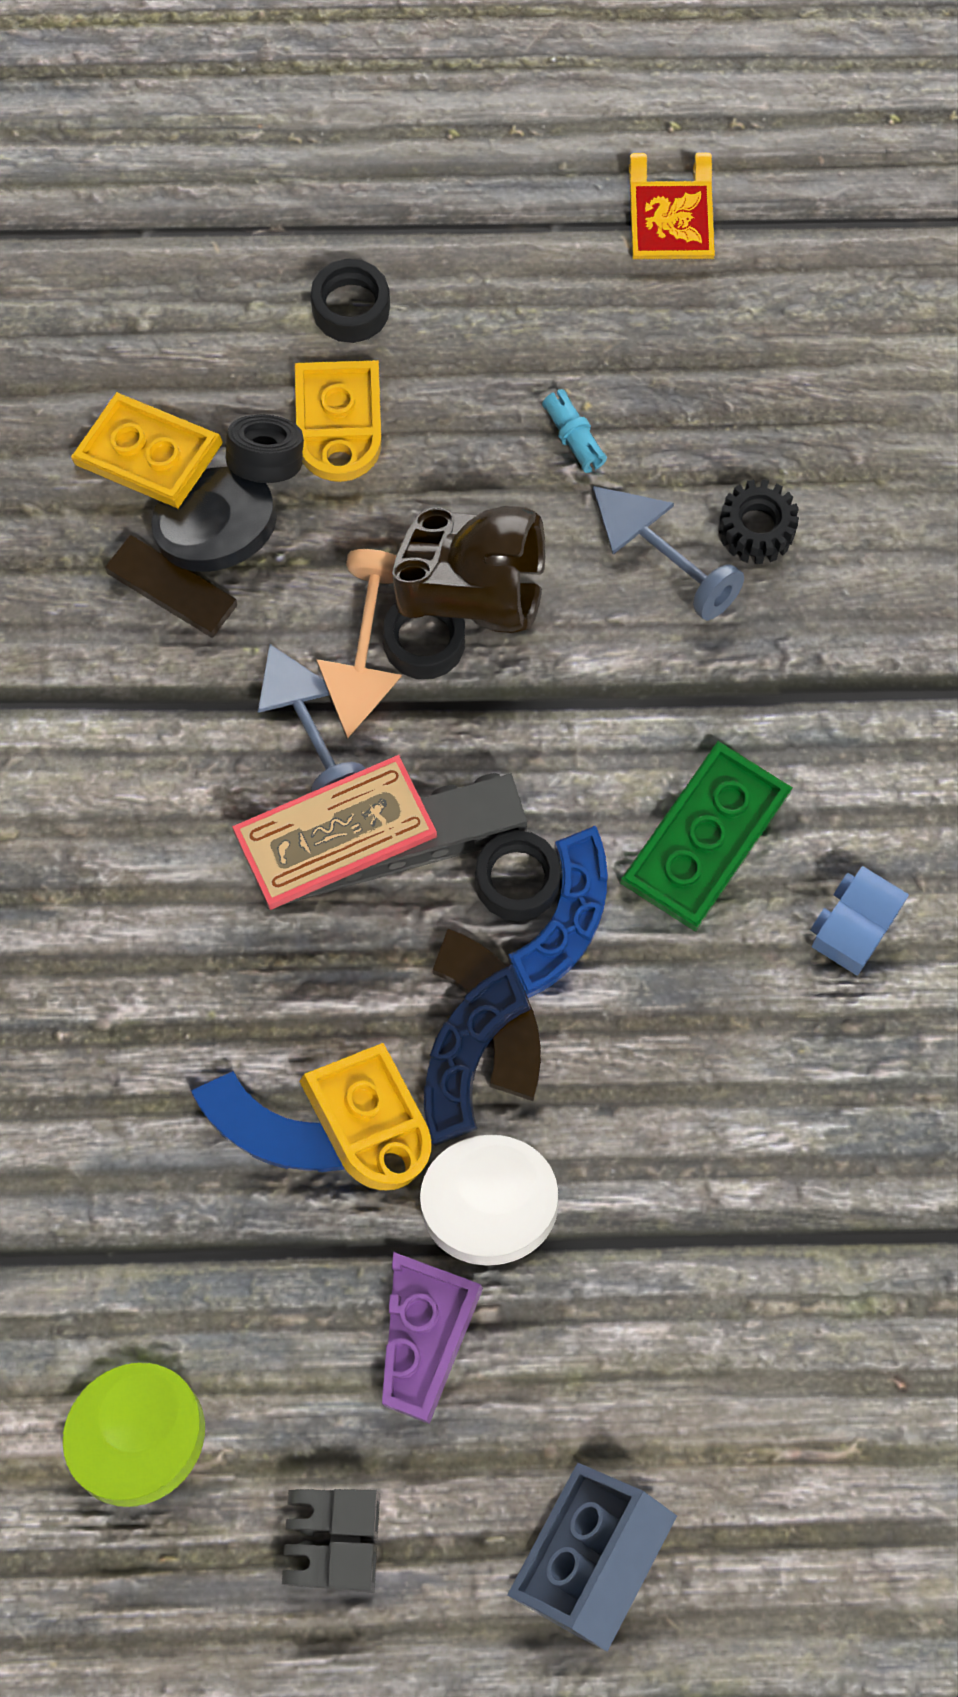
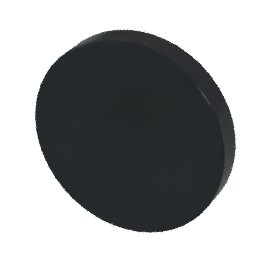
M214 467L204 470L179 509L158 501L153 511L151 527L160 552L170 563L189 571L211 572L235 566L258 552L274 531L277 510L271 491L266 483L243 479L234 474L228 467Z

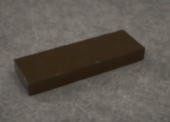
M132 535L126 539L105 566L108 575L211 638L216 635L237 607V600L193 572L173 565L160 552Z

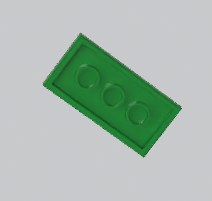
M717 741L623 875L620 884L696 932L789 797L793 787Z

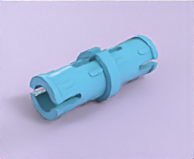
M557 390L559 399H557L554 392L549 394L543 400L542 406L547 410L559 430L558 438L562 444L569 445L585 473L592 472L591 463L595 470L600 468L606 462L607 456L602 452L590 433L591 425L587 418L580 417L565 390Z

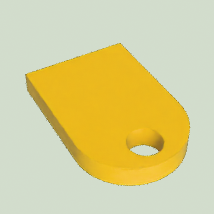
M379 360L295 363L296 425L302 430L304 437L303 464L314 475L329 481H349L364 475L377 462L381 452ZM335 452H345L350 455L351 460L343 466H335L328 461V458Z
M384 1043L305 1073L299 1082L343 1167L356 1181L376 1190H395L411 1183L424 1169L431 1153L430 1132ZM392 1153L401 1157L405 1163V1172L394 1173L390 1171L384 1163V1155Z

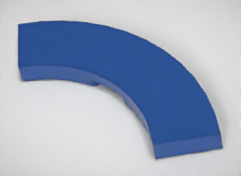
M596 826L555 842L554 848L559 858L562 874V889L557 909L551 921L548 922L538 936L521 949L508 955V960L515 967L522 988L528 998L544 991L568 973L583 956L599 927L607 894L608 872L603 843Z
M234 1071L191 1090L200 1110L211 1125L225 1139L252 1155L253 1158L284 1169L315 1170L318 1172L345 1169L321 1123L296 1121L268 1110L254 1100L244 1089Z

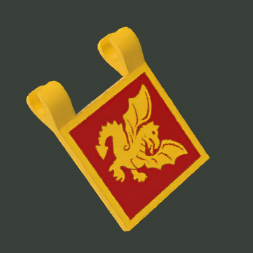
M632 153L630 155L629 182L632 259H714L712 155L710 153H696L693 165L694 181L647 182V155L645 153Z

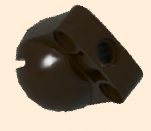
M501 506L483 511L479 515L456 514L441 508H432L419 513L407 531L396 556L392 571L396 608L399 614L409 618H420L430 615L471 619L476 624L495 632L516 633L530 629L536 619L542 588L535 583H520V574L541 575L544 572L545 533L541 516L531 509L518 506Z

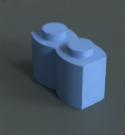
M864 866L860 868L855 877L849 873L845 875L833 895L840 899L832 912L824 908L810 930L817 935L811 946L813 949L857 976L909 896L908 893Z

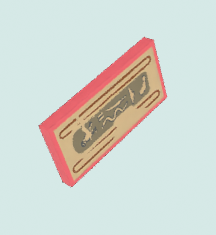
M399 755L232 826L233 832L270 910L437 837V831Z

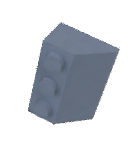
M577 1462L507 1596L575 1636L608 1652L677 1515L643 1490Z

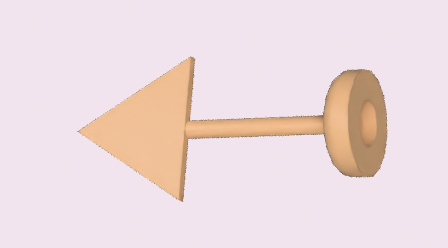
M357 549L350 551L347 555L346 566L348 571L355 577L368 581L355 665L351 666L316 659L347 739L402 677L401 674L365 668L379 583H393L392 571L397 556L381 550Z

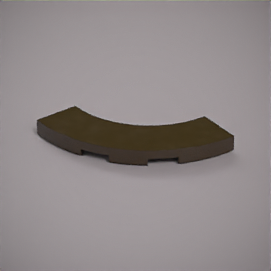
M447 929L433 967V974L446 979L468 994L480 982L507 966L480 943L461 933ZM528 1000L531 1010L511 1020L492 1038L494 1067L489 1087L534 1101L539 1080L541 1045L534 1011Z

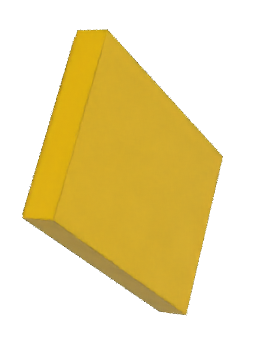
M116 392L71 458L78 467L179 509L222 446L223 441L218 433Z

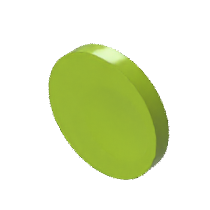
M130 1363L113 1368L93 1380L80 1393L68 1413L63 1431V1452L66 1464L75 1480L94 1498L104 1503L132 1507L154 1502L177 1488L194 1468L200 1456L205 1438L203 1409L196 1394L178 1374L166 1367L152 1363Z

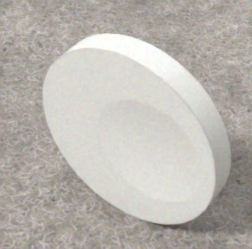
M481 1135L464 1139L444 1150L428 1168L423 1178L420 1192L423 1221L435 1243L446 1253L461 1261L477 1265H500L523 1258L539 1247L554 1226L558 1213V1187L555 1175L545 1158L533 1147L520 1140L501 1135Z

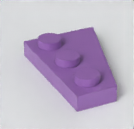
M393 1252V1286L389 1302L390 1327L389 1340L386 1345L382 1404L389 1409L430 1424L483 1287L474 1281Z

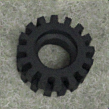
M754 480L747 481L745 489H743L741 484L734 487L733 495L728 493L722 506L718 526L719 534L722 533L721 542L723 546L730 544L729 553L732 556H735L738 551L742 552L741 561L748 563L749 556H755V564H763L765 556L768 557L770 562L777 560L778 553L783 556L788 551L789 544L792 545L798 526L799 517H797L799 509L797 503L792 504L793 496L790 492L782 496L783 486L777 483L773 490L769 489V480H762L760 487L755 486ZM749 511H762L773 518L775 526L768 533H755L744 526L742 517Z

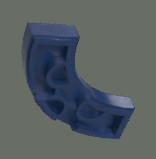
M513 965L492 974L466 994L463 1002L455 1009L448 1021L444 1022L435 1039L430 1053L431 1058L427 1071L426 1086H424L426 1123L432 1145L435 1147L478 1129L473 1111L472 1091L480 1058L500 1029L520 1014L531 1010Z

